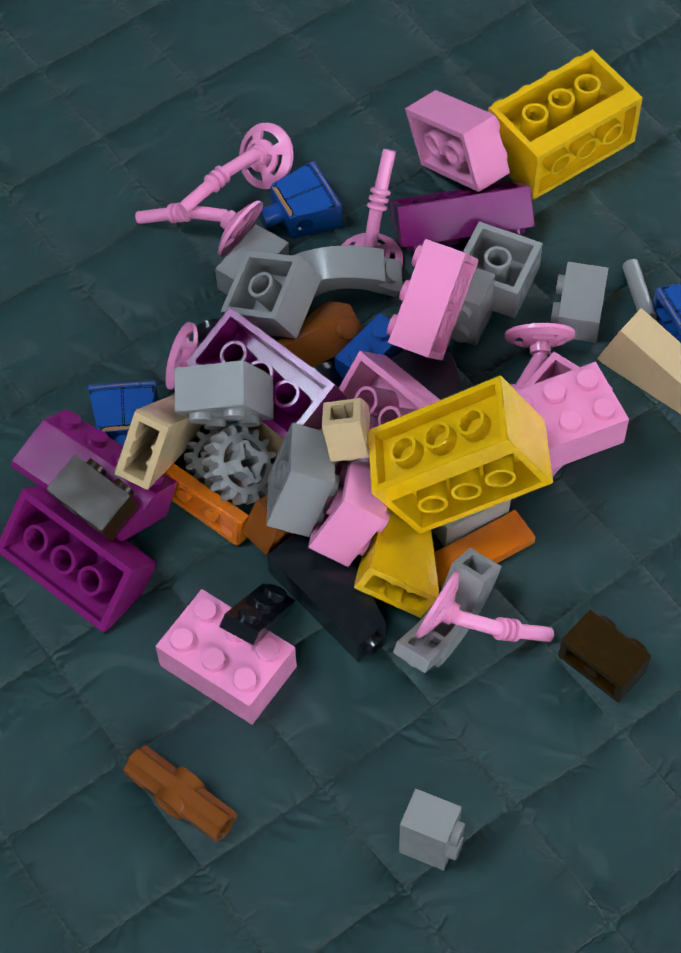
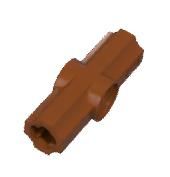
M145 744L141 748H137L128 758L127 764L123 769L124 775L154 796L155 802L168 815L176 820L183 818L215 843L223 839L232 829L237 819V812L208 792L203 782L191 771L181 766L177 769Z

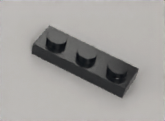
M262 583L224 614L219 627L254 645L291 612L296 600L289 597L283 588L274 584Z

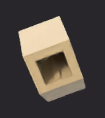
M362 398L323 403L322 429L330 461H353L368 457L369 405Z

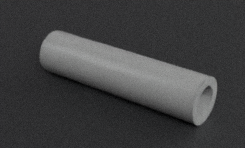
M636 259L627 260L623 263L622 268L636 310L638 312L642 308L656 320L657 315L639 261Z

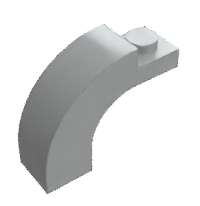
M341 245L311 249L293 255L301 256L322 276L314 298L325 292L338 289H363L396 297L400 295L403 286L401 261L384 257V249L368 246Z
M469 548L452 562L441 591L455 570L458 571L459 586L455 602L461 605L460 610L479 615L492 591L502 566L474 549ZM427 612L411 630L397 641L393 653L405 660L410 666L426 673L433 665L439 668L464 638L469 628L455 625L452 622L450 625H447L442 621L431 632L418 639L415 637V634L427 616Z

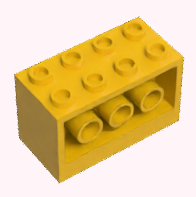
M592 49L582 56L573 58L569 63L557 70L549 71L544 77L530 85L522 86L512 95L497 100L492 106L488 107V112L494 114L500 124V137L508 154L507 163L510 171L508 175L514 181L516 180L530 186L532 200L549 192L635 142L643 97Z
M501 375L368 430L371 492L419 534L553 483L545 420Z

